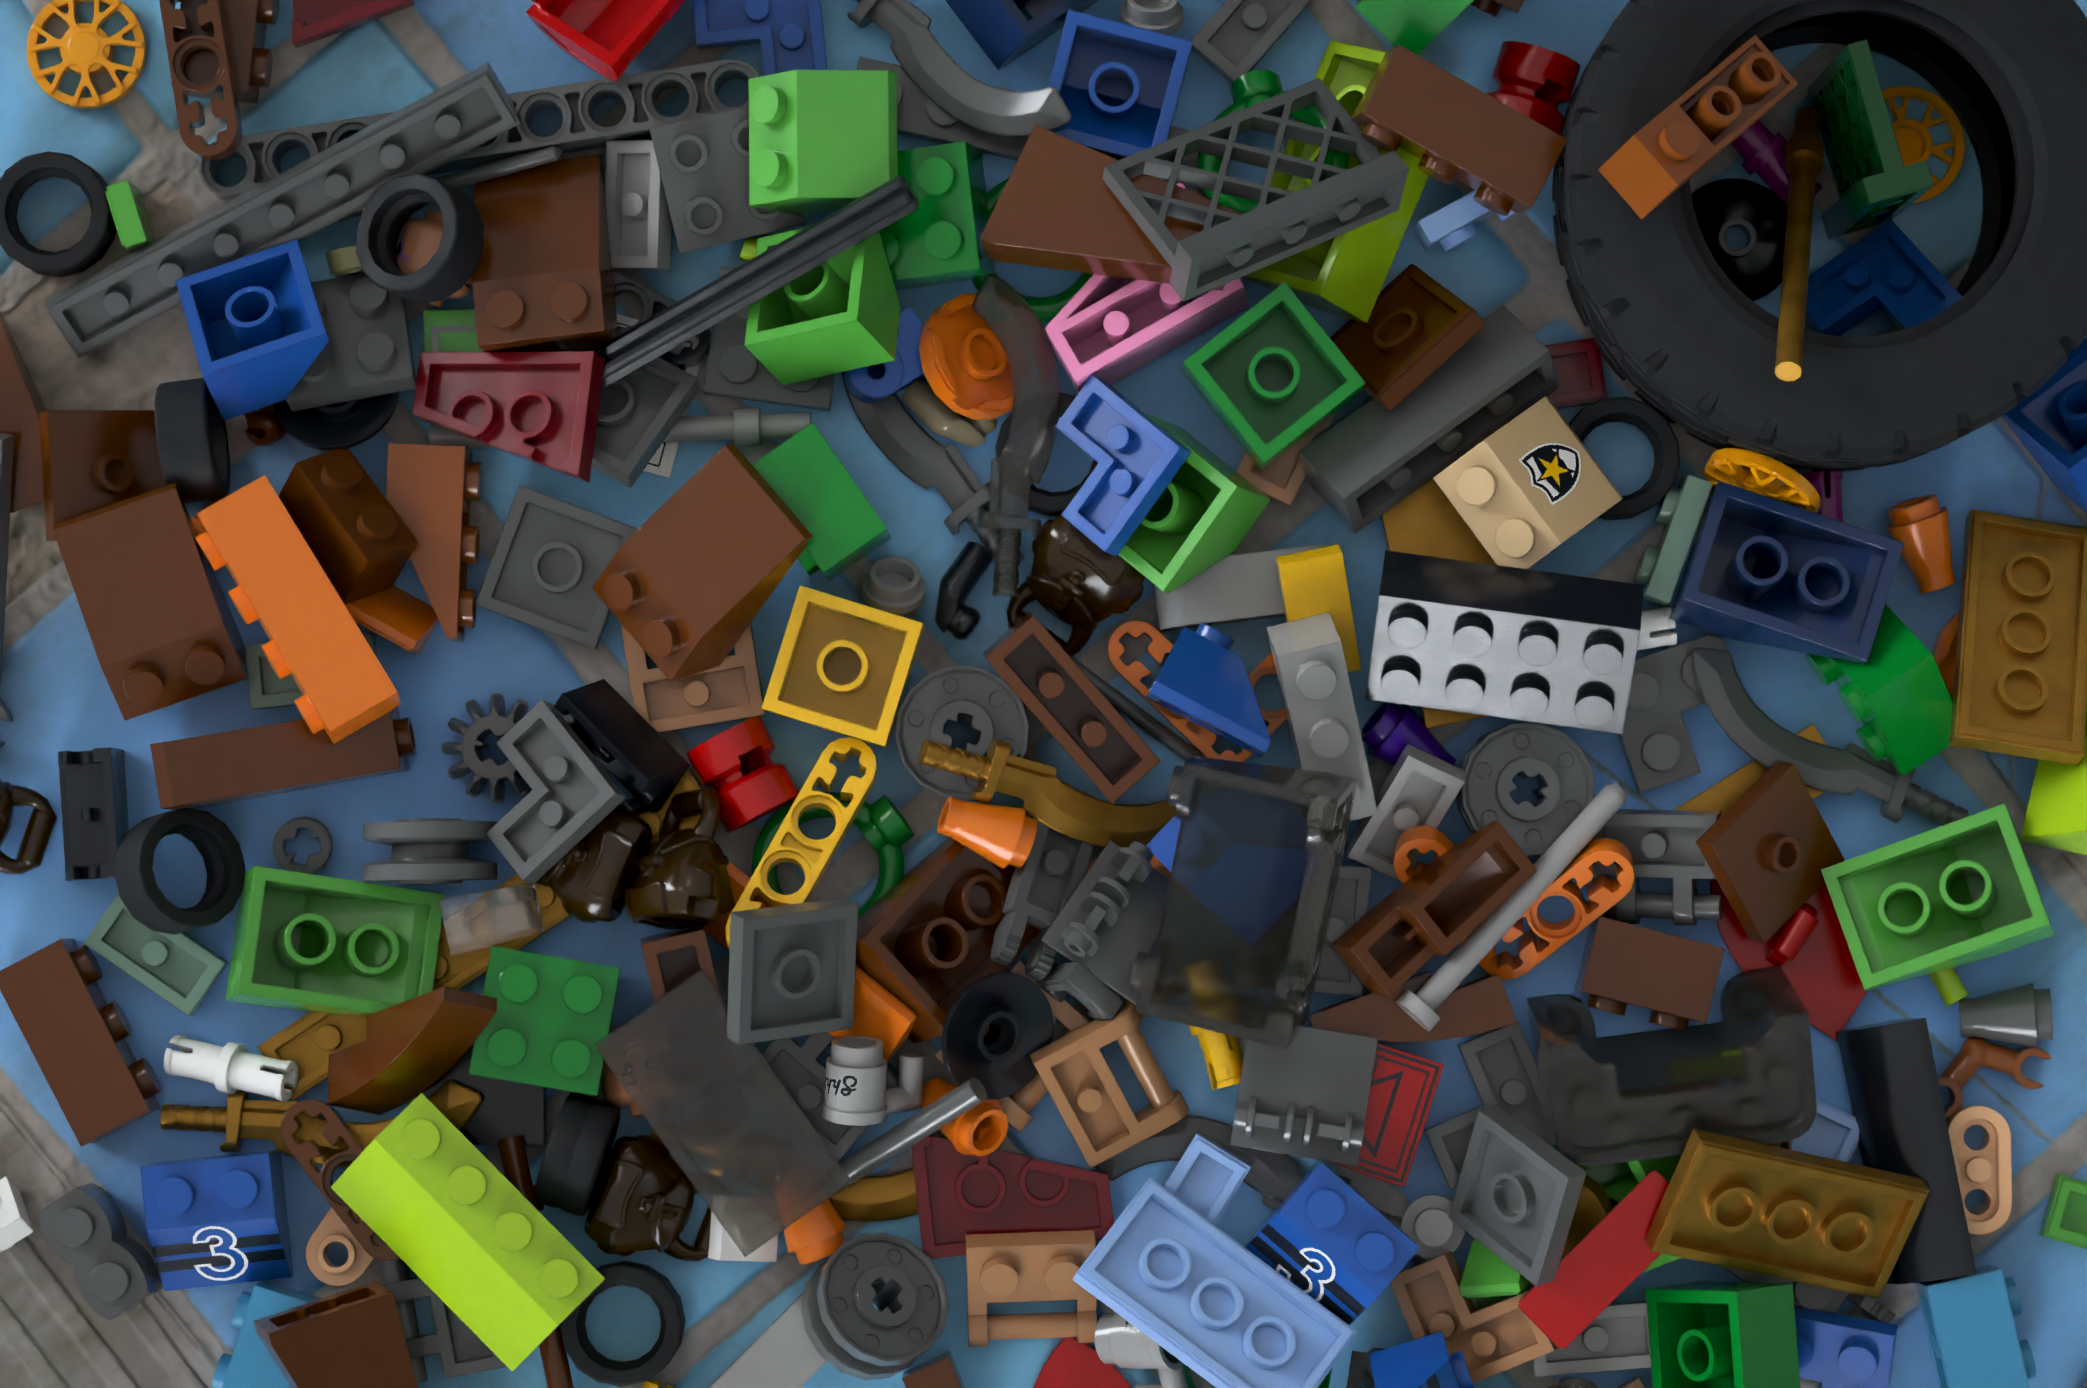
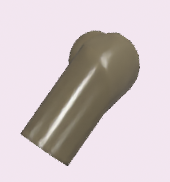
M923 378L914 381L903 393L902 402L931 431L968 447H976L986 443L987 441L984 438L997 427V419L972 420L952 411L934 394L929 383Z

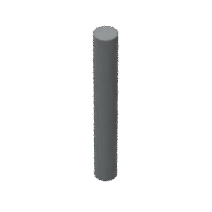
M977 1078L969 1079L828 1168L826 1172L828 1181L838 1191L845 1189L987 1099L985 1087Z

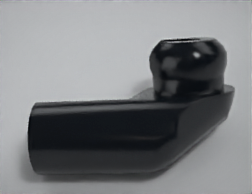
M969 541L966 543L941 578L935 613L936 624L942 633H945L947 630L958 640H966L980 620L979 612L967 606L965 602L970 592L993 562L991 553L976 542Z

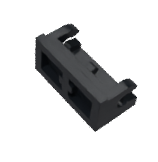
M605 679L562 693L554 707L564 715V719L594 757L635 797L625 801L622 804V808L632 817L648 811L654 813L661 810L690 764Z
M110 747L92 749V751L58 752L65 880L115 878L116 853L126 833L129 831L124 750Z

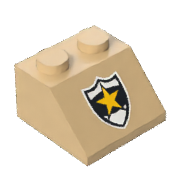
M1548 396L1543 397L1433 477L1495 563L1499 566L1522 569L1530 568L1623 499L1622 495Z

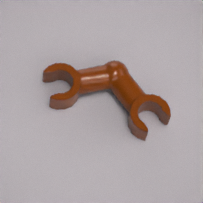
M1979 1037L1968 1038L1964 1041L1959 1053L1940 1076L1937 1075L1939 1086H1946L1950 1093V1099L1944 1106L1945 1117H1951L1959 1111L1963 1100L1961 1090L1980 1066L2009 1074L2015 1083L2025 1088L2038 1089L2044 1086L2031 1079H2026L2022 1075L2021 1064L2029 1056H2036L2042 1059H2051L2047 1052L2034 1046H2024L2014 1050L1987 1042Z

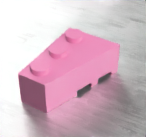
M1183 183L1176 184L1177 186L1186 189ZM1094 274L1045 327V331L1052 350L1079 393L1091 375L1102 378L1112 385L1246 309L1248 303L1244 285L1239 278L1226 283L1223 290L1212 289L1183 302L1168 283Z

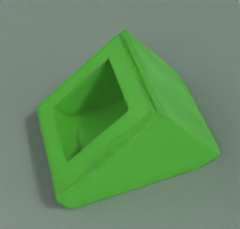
M1473 1239L1459 1286L1461 1297L1479 1298L1519 1295L1532 1284L1477 1239Z

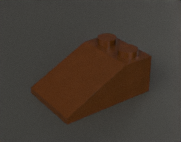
M600 155L559 159L555 162L474 184V203L484 224V248L477 268L472 274L478 346L485 352H557L599 347L617 337L618 327L602 157Z
M731 443L721 448L621 545L592 589L669 681H673L720 666L812 539L813 535L734 443Z
M176 483L53 524V532L100 666L125 721L247 679L245 644L214 571L195 540L198 534Z
M950 837L870 906L857 920L856 965L916 1013L917 1018L908 1036L913 1043L942 1036L947 1014L959 994L968 985L982 976L995 972H1004L1040 931V929L1026 924L1018 952L1007 966L991 960V945L994 942L996 929L1006 915L1002 913V909L1015 866L1008 864L1002 869Z

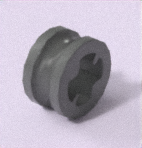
M310 817L295 818L282 825L275 834L273 842L274 857L283 869L312 874L324 867L331 858L333 850L332 835L328 828L319 820ZM299 828L310 829L314 832L310 839L313 840L318 837L320 840V852L309 855L307 864L295 862L293 859L297 853L294 852L288 855L286 850V841L296 838L299 834Z

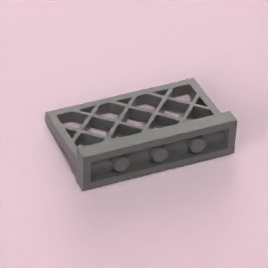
M1318 78L1104 166L1102 179L1170 265L1172 273L1169 284L1184 302L1398 211L1409 167L1395 150L1382 155L1374 145L1366 141L1361 136L1363 132L1361 128L1350 120L1351 116ZM1313 104L1326 119V129L1289 120L1290 113ZM1250 129L1276 136L1272 151L1235 141L1238 134ZM1288 138L1320 146L1317 162L1280 153L1283 139ZM1332 149L1353 154L1362 164L1347 170L1324 164L1327 150ZM1201 152L1222 157L1223 159L1219 173L1182 165L1183 158L1192 153ZM1230 160L1266 168L1267 173L1264 184L1227 176ZM1275 171L1312 180L1311 186L1297 192L1271 187ZM1146 174L1169 181L1165 195L1162 196L1137 190L1129 179ZM1176 182L1213 191L1210 206L1206 207L1172 198ZM1221 193L1258 202L1256 209L1242 215L1217 209ZM1170 216L1203 224V231L1177 241L1165 226L1166 217Z

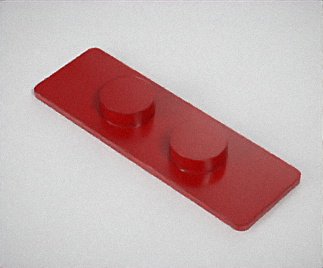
M1653 1170L1649 1172L1560 1260L1554 1281L1537 1287L1534 1286L1520 1299L1518 1303L1520 1310L1557 1347H1567L1661 1254L1651 1251L1645 1241L1647 1232L1669 1185V1182L1658 1171Z

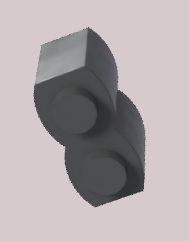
M89 1183L76 1187L39 1212L40 1227L48 1245L62 1260L74 1266L76 1282L83 1298L100 1316L108 1320L122 1316L162 1289L161 1278L154 1260L143 1246L127 1236L125 1221L118 1205L99 1186Z

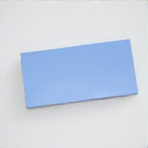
M1151 1177L1142 1186L1072 1279L1216 1388H1318L1358 1333V1331Z

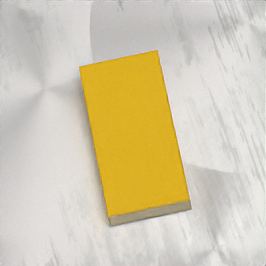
M1339 544L1276 557L1286 622L1329 612L1341 640L1347 672L1361 670L1343 554Z

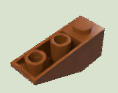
M1754 35L1635 133L1598 170L1635 213L1643 219L1781 101L1799 83L1762 41Z
M388 443L386 500L418 542L409 558L446 637L453 641L464 642L465 627L474 628L477 615V606L475 605L477 593L476 590L467 589L468 564H477L479 559V526H469L470 500L480 501L482 463L472 462L473 452L465 446Z

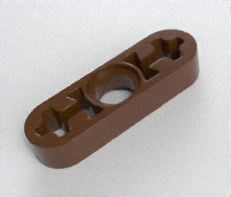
M160 0L181 138L190 150L203 159L220 160L226 158L238 148L241 142L242 123L223 1L208 0L207 4L197 8L199 27L204 32L214 28L213 37L192 35L179 41V33L192 34L188 15L181 9H175V3L182 2L183 0ZM208 49L217 55L219 61L217 74L206 83L197 84L190 82L184 74L186 58L195 50ZM224 91L223 100L210 99L213 115L220 123H227V130L217 133V144L209 146L205 138L195 135V128L205 125L203 105L199 101L189 104L188 96L205 98Z
M312 1099L303 1100L292 1105L284 1114L281 1122V1137L286 1147L370 1256L382 1261L399 1259L400 1257L386 1243L379 1246L375 1242L373 1236L376 1233L362 1219L359 1222L352 1214V1209L331 1188L335 1169L345 1161H354L364 1151L365 1147L338 1111L332 1105H327V1102ZM303 1112H306L310 1117H317L321 1114L325 1116L328 1123L321 1129V1132L331 1147H335L341 1138L349 1146V1150L337 1153L329 1158L321 1171L313 1160L325 1155L323 1150L314 1140H307L301 1143L296 1136L303 1127L298 1119Z

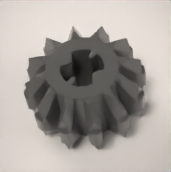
M501 694L491 695L489 716H486L482 706L476 700L468 701L465 706L474 722L470 726L456 718H451L448 722V727L452 731L464 735L462 743L447 742L442 744V752L444 754L463 755L464 758L463 761L453 765L448 770L450 778H463L473 771L474 774L466 788V794L471 797H477L482 792L488 779H490L489 794L492 802L502 803L504 801L506 780L509 781L513 791L518 796L524 797L529 793L528 785L509 759L504 764L496 759H484L482 747H490L484 740L492 732L498 737H503L526 715L529 704L524 700L518 699L505 717V700Z

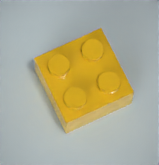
M800 585L762 709L772 714L887 749L923 636L924 624Z

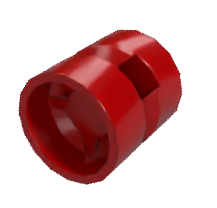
M1505 41L1501 45L1491 77L1498 85V89L1487 94L1555 133L1560 134L1565 117L1558 110V106L1570 101L1581 66L1575 60L1553 50L1523 42Z
M755 716L737 724L686 753L701 784L714 786L718 793L721 805L719 818L727 833L740 829L796 799L800 792L786 764L773 762L771 755L776 745L760 716Z

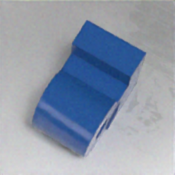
M912 306L900 312L894 361L844 372V382L847 390L855 399L863 403L876 404L887 400L911 385L914 381L925 376L922 371L918 349L923 324Z

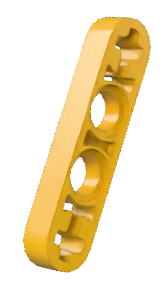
M847 737L839 738L829 743L822 751L732 912L763 908L762 903L752 901L756 895H759L771 907L806 903L810 900L873 788L877 774L876 757L871 747L862 740ZM852 755L859 758V771L863 774V777L860 779L857 776L851 775L846 780L840 791V800L850 801L848 807H844L832 795L815 791L818 785H821L827 793H830L837 778V767L832 764L833 761L837 760L845 763ZM811 808L826 809L833 815L836 821L835 829L824 839L814 840L807 838L798 827L802 814ZM789 862L795 864L804 873V884L797 892L790 895H782L770 888L767 882L769 871L779 863ZM731 914L729 915L725 927L727 947L729 950Z

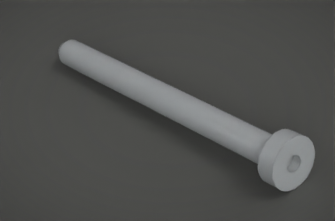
M1615 783L1605 786L1536 861L1534 866L1537 871L1473 930L1416 994L1406 989L1396 1002L1415 1022L1429 1032L1441 1020L1435 1013L1438 1007L1623 806L1626 800V792Z

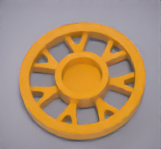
M53 0L37 15L28 34L27 60L34 79L49 96L72 108L97 109L119 101L136 85L146 64L147 41L143 27L131 9L120 0ZM94 2L92 23H77V3ZM101 3L110 6L104 12H101ZM69 7L67 14L61 12L64 8ZM118 11L129 24L109 37L101 29V26L110 16ZM56 14L70 26L62 39H57L44 31L49 21ZM130 32H133L135 41L124 40V38ZM41 36L47 39L45 43L40 44ZM114 46L135 48L131 67L112 62ZM60 48V55L63 61L42 70L39 52ZM69 69L81 75L74 96L67 95L58 90L63 77ZM107 69L116 87L107 93L99 95L91 76H96ZM119 71L128 73L122 82L117 76ZM55 74V78L51 84L46 78V76ZM86 88H89L92 97H82Z
M1896 86L1882 90L1884 100L1895 120L1892 123L1903 165L1908 166L1927 161L1930 155L1949 165L1947 172L1941 180L1931 174L1934 186L1911 205L1931 200L1951 185L1961 169L1965 153V139L1959 119L1944 100L1925 89L1913 86ZM1894 98H1903L1900 107L1896 105L1893 100ZM1910 99L1928 105L1921 123L1913 119H1905ZM1933 109L1941 116V118L1935 120L1931 119ZM1945 122L1952 141L1932 146V138L1927 129ZM1952 147V157L1946 155L1943 150Z
M1738 448L1719 449L1711 454L1704 470L1707 481L1713 483V489L1721 481L1814 513H1818L1821 506V499L1817 490L1806 478L1789 466L1757 452Z

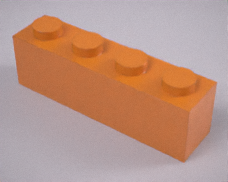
M266 475L261 476L197 513L204 533L195 537L198 546L214 571L225 566L237 587L228 591L233 604L247 625L256 620L261 624L270 639L261 648L279 679L281 680L291 674L303 693V696L294 700V703L313 734L324 729L332 743L335 744L401 705L398 691Z

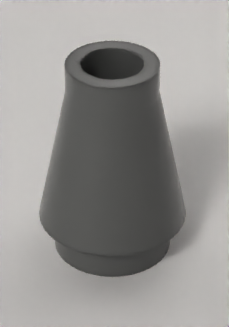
M2033 983L1975 998L1959 1000L1961 1037H1979L2037 1047V1040H2053L2050 988L2034 989Z

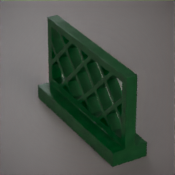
M1867 39L1848 44L1807 88L1812 107L1816 108L1820 113L1819 131L1839 196V200L1821 215L1828 240L1883 225L1889 220H1893L1934 186L1927 161L1908 166L1903 165Z

